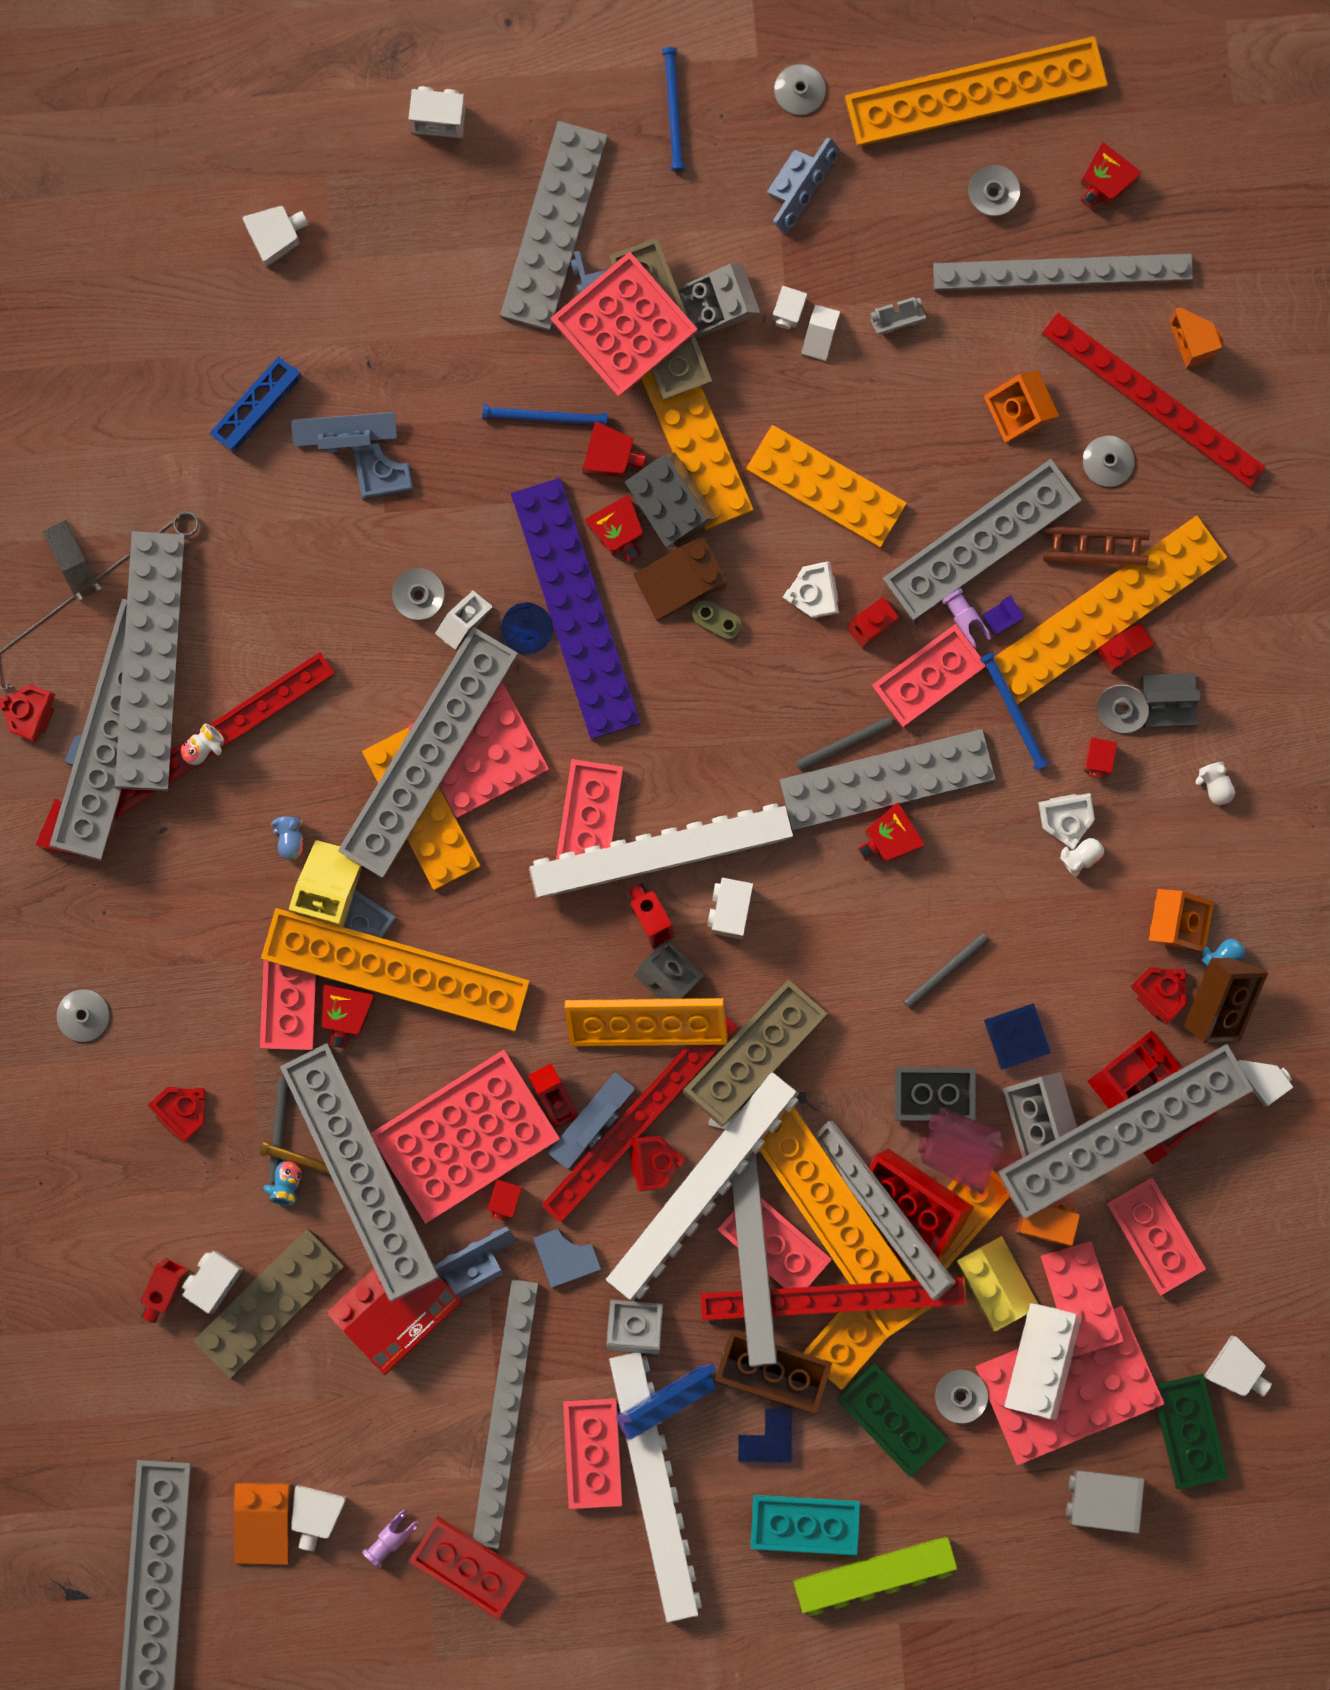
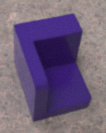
M1011 595L1003 599L999 605L983 614L984 620L995 637L1024 619Z

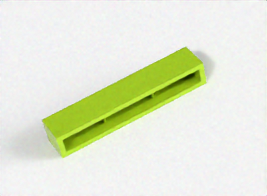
M946 1536L795 1579L793 1582L802 1613L808 1612L809 1616L823 1613V1607L834 1605V1609L850 1605L849 1600L859 1597L860 1601H866L875 1598V1593L885 1590L886 1594L900 1591V1585L911 1583V1587L927 1583L926 1578L936 1575L937 1579L952 1576V1570H956L957 1567L949 1539Z

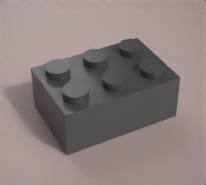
M665 453L625 481L665 547L677 546L716 519V516L676 453Z
M895 1067L894 1121L974 1122L975 1068Z

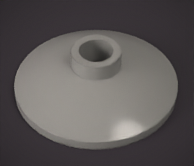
M793 65L786 68L778 76L775 82L774 94L777 103L783 110L793 115L802 116L816 111L821 106L825 98L826 86L822 76L814 68L807 65ZM803 84L805 89L798 91L796 85Z
M988 165L979 169L972 176L968 187V194L972 205L979 212L989 216H1000L1012 210L1018 202L1020 185L1017 177L1008 168L1000 165ZM989 190H997L998 195L996 197L990 196Z
M1102 436L1093 440L1087 446L1083 455V468L1087 477L1102 487H1115L1124 483L1134 469L1135 459L1132 449L1124 440L1115 436ZM1108 455L1112 456L1114 463L1108 464L1105 461V457Z
M423 568L410 569L402 573L395 581L392 590L393 602L397 610L409 619H428L441 608L444 601V587L441 580L433 572ZM418 591L424 594L421 600L414 598V594Z
M1122 684L1114 685L1107 688L1100 695L1097 702V714L1100 721L1108 729L1118 733H1130L1138 730L1145 724L1149 714V704H1146V697L1135 687ZM1119 703H1126L1128 707L1123 708Z
M82 989L69 993L62 999L57 1009V1023L60 1030L65 1036L77 1042H88L98 1038L106 1030L109 1023L110 1014L107 1003L99 994L91 990ZM81 1010L86 1012L84 1020H79L77 1017L78 1012Z
M955 1370L949 1372L937 1384L935 1390L936 1406L939 1412L952 1422H971L977 1419L987 1406L988 1391L986 1385L978 1375L971 1371ZM963 1391L966 1397L963 1401L956 1399L957 1392Z

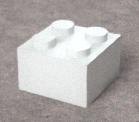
M430 87L412 89L408 118L411 133L462 138L466 110L464 94H459V91L453 89H446L444 92L434 91Z
M722 878L721 884L715 883L712 901L717 902L716 910L710 909L707 927H712L711 934L742 940L753 883Z
M218 1251L206 1252L197 1265L200 1267V1270L196 1276L190 1275L182 1287L185 1289L182 1296L207 1313H214L244 1270Z

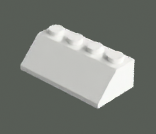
M1030 1303L1004 1407L1057 1420L1082 1316Z

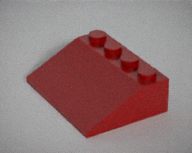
M889 1148L876 1154L869 1169L940 1261L964 1227L974 1206ZM873 1221V1223L875 1224L879 1232L882 1234V1236L884 1237V1239L886 1240L894 1254L897 1256V1258L904 1262L900 1255L897 1253V1251L894 1249V1247L891 1245V1243L888 1241V1239L885 1237V1235L882 1233V1231L879 1229V1227L876 1225V1223Z

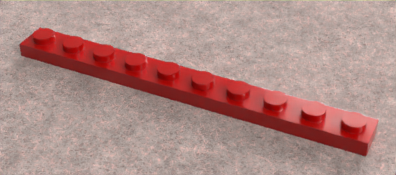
M1060 313L1054 316L1042 332V336L1248 489L1265 469L1266 466Z
M317 653L209 724L219 731L224 738V744L220 746L221 749L334 676V671L322 653ZM188 739L170 751L168 784L197 766L187 763L182 758L181 746ZM213 750L210 751L206 759L215 754ZM122 789L114 817L118 818L157 791Z
M726 1017L729 1039L738 1029V1026ZM686 1045L541 1206L561 1223L632 1145V1138H639L722 1045Z
M965 1277L953 1278L956 1283L939 1300H933L919 1280L770 1289L773 1316L966 1305ZM742 1291L700 1294L702 1320L745 1318Z

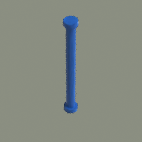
M666 47L662 49V55L665 56L673 163L670 164V170L680 172L686 170V164L683 163L675 62L677 48Z
M483 404L482 420L500 418L591 425L598 422L607 426L608 417L606 412H602V415L506 409L491 408Z
M993 651L979 659L981 663H985L1035 763L1033 767L1036 771L1048 765L1049 762L1047 759H1044L994 659L996 655Z

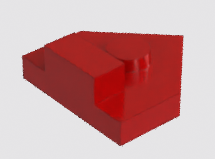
M29 684L12 695L0 698V708L6 718L9 732L36 743L40 731L45 733L53 714L54 708L51 705L56 694Z
M1150 967L1130 986L1138 995L1136 999L1153 1017L1158 1015L1166 1025L1187 1006V996L1185 995L1186 969L1173 970Z
M167 1087L148 1104V1107L156 1115V1119L174 1137L177 1136L183 1144L204 1126L205 1088Z
M660 1136L632 1138L633 1151H630L632 1178H636L637 1191L665 1189L673 1175L682 1167L687 1158L672 1148Z

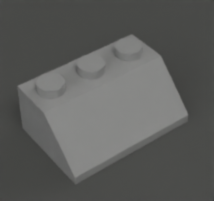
M1061 1072L1002 1088L1022 1158L1077 1128Z

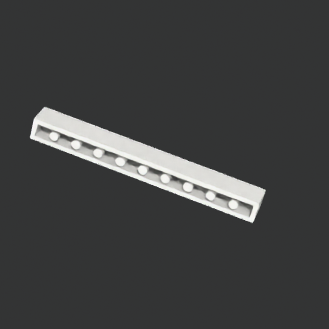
M778 803L762 807L763 811L753 813L752 809L738 812V817L728 819L727 815L713 818V823L702 825V821L686 825L687 829L677 831L676 827L662 830V835L651 837V833L635 837L636 841L626 843L625 839L611 842V847L600 849V845L584 849L585 853L575 855L574 851L560 854V859L550 862L549 858L533 861L534 865L529 867L536 900L790 840L793 835L786 807H778Z
M771 1072L607 1277L606 1281L628 1299L635 1300L636 1297L641 1299L649 1289L647 1283L651 1278H658L666 1268L663 1263L669 1256L673 1258L683 1246L680 1242L686 1235L690 1237L699 1226L697 1223L699 1218L703 1214L707 1216L716 1204L713 1201L719 1193L723 1196L731 1187L732 1182L730 1180L734 1174L740 1175L749 1164L746 1159L752 1152L758 1153L765 1144L763 1138L769 1131L773 1133L782 1122L779 1118L785 1111L790 1112L799 1101L796 1098L799 1093Z
M635 1352L609 1358L621 1413L655 1393L653 1382L647 1383L645 1372L650 1371L647 1356H641V1353ZM657 1425L632 1440H627L665 1617L666 1621L670 1622L697 1616V1609L702 1608L699 1592L693 1593L691 1582H696L693 1566H687L685 1557L690 1555L687 1539H681L680 1530L685 1528L682 1514H676L674 1503H678L679 1500L676 1487L670 1488L668 1477L673 1476L670 1460L664 1461L662 1451L667 1450L664 1434H658Z

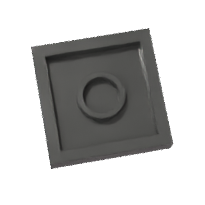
M1195 673L1142 676L1143 695L1146 697V704H1149V714L1144 728L1198 725L1197 703L1200 701V690H1196Z
M668 940L646 958L634 974L659 999H684L705 976Z

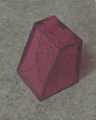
M940 1107L938 1114H933L928 1126V1129L931 1130L928 1137H923L920 1142L918 1152L921 1156V1162L966 1187L983 1194L1003 1150L1000 1130Z

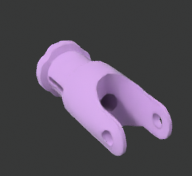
M960 588L945 597L942 603L947 604L955 616L953 620L975 649L977 646L969 633V625L979 627L989 640L991 635L974 607H970L963 597V590Z
M406 1510L401 1511L378 1535L379 1539L368 1550L365 1549L362 1552L379 1569L382 1567L381 1563L392 1551L396 1552L419 1525L416 1521L406 1531L396 1534L398 1524L407 1514Z

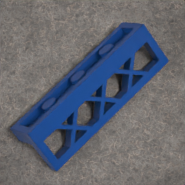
M278 356L211 430L210 435L234 454L301 380L300 371L293 365H288ZM280 365L287 372L278 382H273L272 373ZM259 387H270V391L261 401L255 400V391ZM252 396V401L246 402ZM242 406L253 407V410L244 420H238V410ZM235 415V421H229ZM235 425V430L226 440L218 434L224 426Z
M714 1364L697 1367L615 1416L627 1440H632L717 1389L710 1374L717 1371Z

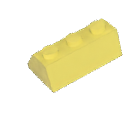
M1002 1236L955 1260L992 1331H997L1028 1314L1030 1303L1039 1305Z

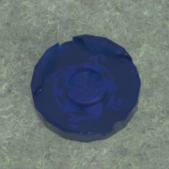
M534 603L516 604L503 617L501 624L502 638L507 646L517 653L524 655L535 654L544 649L551 640L553 632L551 617L544 608Z

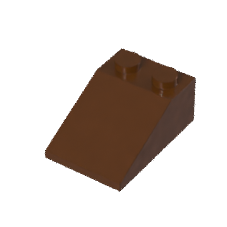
M703 535L680 546L633 574L656 621L726 587L727 584Z

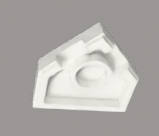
M830 562L804 566L783 598L812 618L838 614L837 602H839Z
M1072 794L1038 802L1042 828L1074 850L1083 834L1095 820L1091 794Z

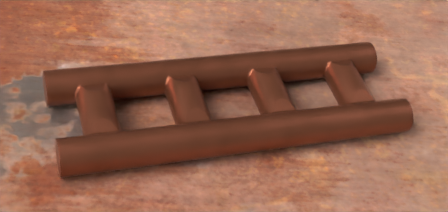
M1049 525L1045 527V536H1053L1052 551H1044L1043 561L1148 566V556L1141 555V540H1150V530ZM1063 536L1079 537L1078 552H1062ZM1089 538H1105L1104 554L1088 553ZM1115 539H1131L1130 555L1114 554Z

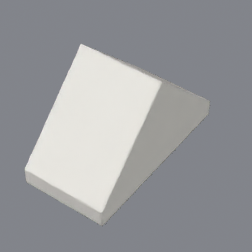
M815 305L801 355L826 361L840 311Z

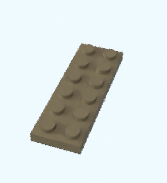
M658 238L609 255V260L613 266L630 251L687 316ZM695 335L690 337L652 369L663 401L712 383Z
M787 980L683 1090V1094L723 1128L754 1095L771 1072L774 1073L827 1017L828 1013L790 980Z
M306 1229L193 1342L231 1379L345 1266L309 1229Z

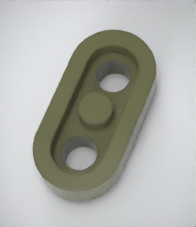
M707 600L700 601L694 606L692 616L698 626L724 640L735 639L740 634L741 621L735 614ZM708 609L711 614L705 618L701 616V611ZM725 622H732L733 628L726 630L723 626Z

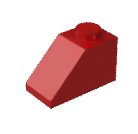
M1139 623L1100 646L1097 653L1110 673H1112L1155 644L1142 624Z
M552 1063L528 1075L555 1129L578 1117Z

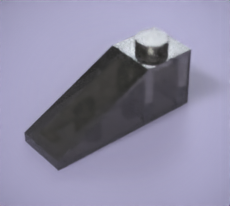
M67 520L43 531L56 561L77 600L100 590L101 587Z

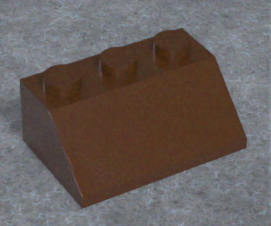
M1211 958L1201 985L1197 990L1193 1005L1188 1012L1184 1027L1203 1043L1241 1041L1268 972L1232 958Z

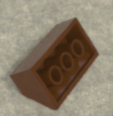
M734 1330L730 1331L714 1383L812 1415L817 1414L832 1362L775 1344L777 1364L750 1367L747 1335Z

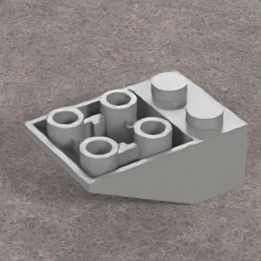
M730 263L677 288L688 319L698 329L694 334L696 338L741 323L760 314L743 265Z

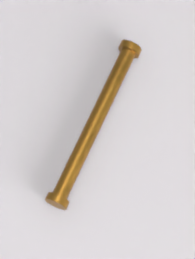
M266 1140L263 1142L260 1151L261 1156L265 1157V1154L330 1174L324 1161L270 1145L269 1141Z

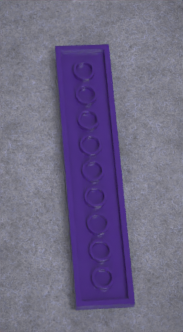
M561 478L511 493L590 740L639 725L640 720Z

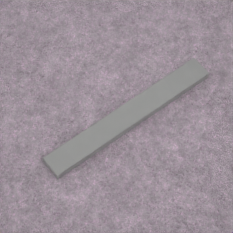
M828 1121L814 1135L851 1192L931 1298L939 1300L956 1282L834 1121Z
M753 1153L746 1159L749 1164L740 1175L735 1173L732 1177L749 1365L750 1367L777 1364L758 1161L757 1154Z

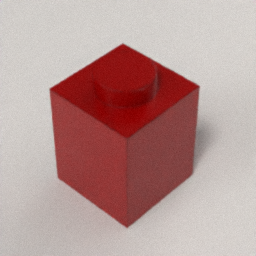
M1091 737L1088 742L1084 771L1090 772V777L1104 779L1105 775L1109 776L1112 773L1117 742Z
M497 1179L487 1210L492 1211L491 1217L506 1221L507 1217L513 1218L523 1188Z

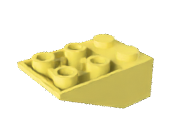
M315 840L296 884L289 911L344 927L362 866L339 853L338 849L340 846Z

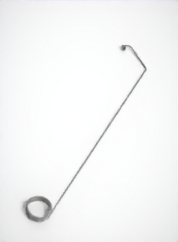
M182 512L157 533H160L173 523L174 529L178 534L190 537L197 532L199 521L193 513ZM191 515L196 519V527L191 533L183 534L177 530L176 522L181 516ZM129 553L127 556H125L123 559H121L118 563H116V564L113 565L111 568H109L107 571H105L103 574H101L99 577H97L95 580H93L90 584H88L87 586H85L82 590H80L79 592H77L74 596H72V597L69 598L67 601H65L62 605H60L59 607H57L54 611H52L51 613H49L46 617H44L43 619H41L38 623H36L34 626H32V627H31L30 629H28L26 632H24L23 634H21L18 638H16L14 641H12V642H11L10 644H8L6 647H4V648L0 651V653H1L3 650H5L8 646H10L11 644H13L15 641H17L19 638H21L23 635H25L28 631H30L31 629H33L36 625H38L39 623H41L44 619H46V618L49 617L51 614H53L56 610H58L59 608H61L64 604H66L67 602H69L72 598H74L75 596H77L80 592H82L84 589H86V588H87L88 586H90L92 583H94L95 581H97L100 577H102L104 574H106L108 571H110L112 568H114L116 565H118L120 562H122L125 558H127L128 556H130V553ZM7 683L6 685L7 688H2L0 685V689L9 691V688H12V686L9 683Z

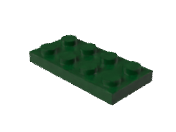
M875 1363L836 1399L909 1477L920 1469L948 1441Z
M1204 1373L1157 1383L1156 1386L1164 1405L1156 1409L1176 1490L1229 1478Z

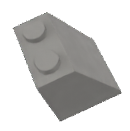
M1075 1470L1074 1475L1069 1477L1068 1491H1072V1502H1067L1066 1518H1070L1069 1523L1072 1525L1139 1533L1144 1479L1136 1476Z

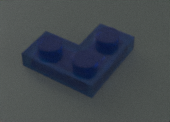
M765 1408V1435H738V1462H791L792 1408Z

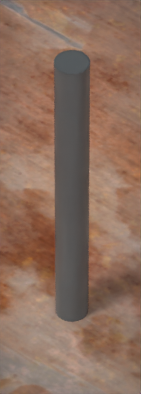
M888 716L795 762L799 770H802L893 726V721Z
M983 933L980 934L903 1001L905 1005L911 1009L983 947L989 939Z
M278 1077L272 1145L282 1148L288 1092V1083L285 1077ZM273 1156L270 1158L268 1182L275 1183V1170L281 1163V1159Z

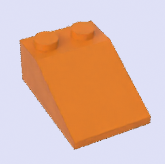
M235 1483V1563L288 1565L291 1484Z

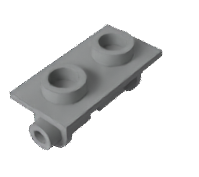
M911 297L897 302L898 311L895 312L892 304L874 309V312L870 313V321L877 335L890 333L895 329L913 326L918 322L927 320L922 310L921 299Z

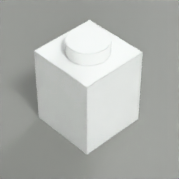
M782 286L772 316V320L776 321L777 326L784 329L797 328L806 302L807 293Z

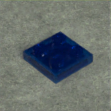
M1034 1003L983 1020L1000 1070L1051 1053Z

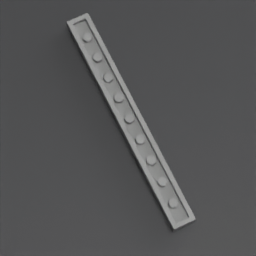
M1191 254L933 263L934 291L1189 282L1193 280Z
M512 1280L473 1535V1539L485 1547L499 1548L538 1289V1283L519 1280Z

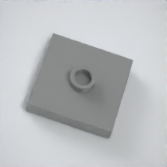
M610 1300L606 1350L659 1354L663 1304Z

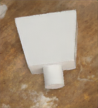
M283 206L242 217L265 267L299 245L300 242L295 231L309 225L302 211L288 217Z
M1236 1336L1229 1338L1204 1375L1206 1380L1244 1397L1250 1389L1263 1397L1272 1385L1260 1376L1266 1365Z
M301 1485L295 1487L292 1530L303 1532L299 1548L314 1551L318 1537L326 1539L330 1537L347 1497Z

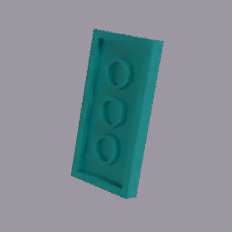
M753 1495L750 1549L857 1555L860 1501Z

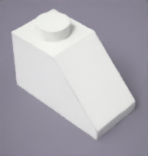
M472 591L448 612L435 634L456 650L464 642L472 627L477 628L493 606L476 592Z
M1244 1060L1237 1061L1253 1088V1093L1264 1107L1270 1105L1293 1088L1290 1083L1292 1078L1284 1068L1279 1069L1276 1065Z

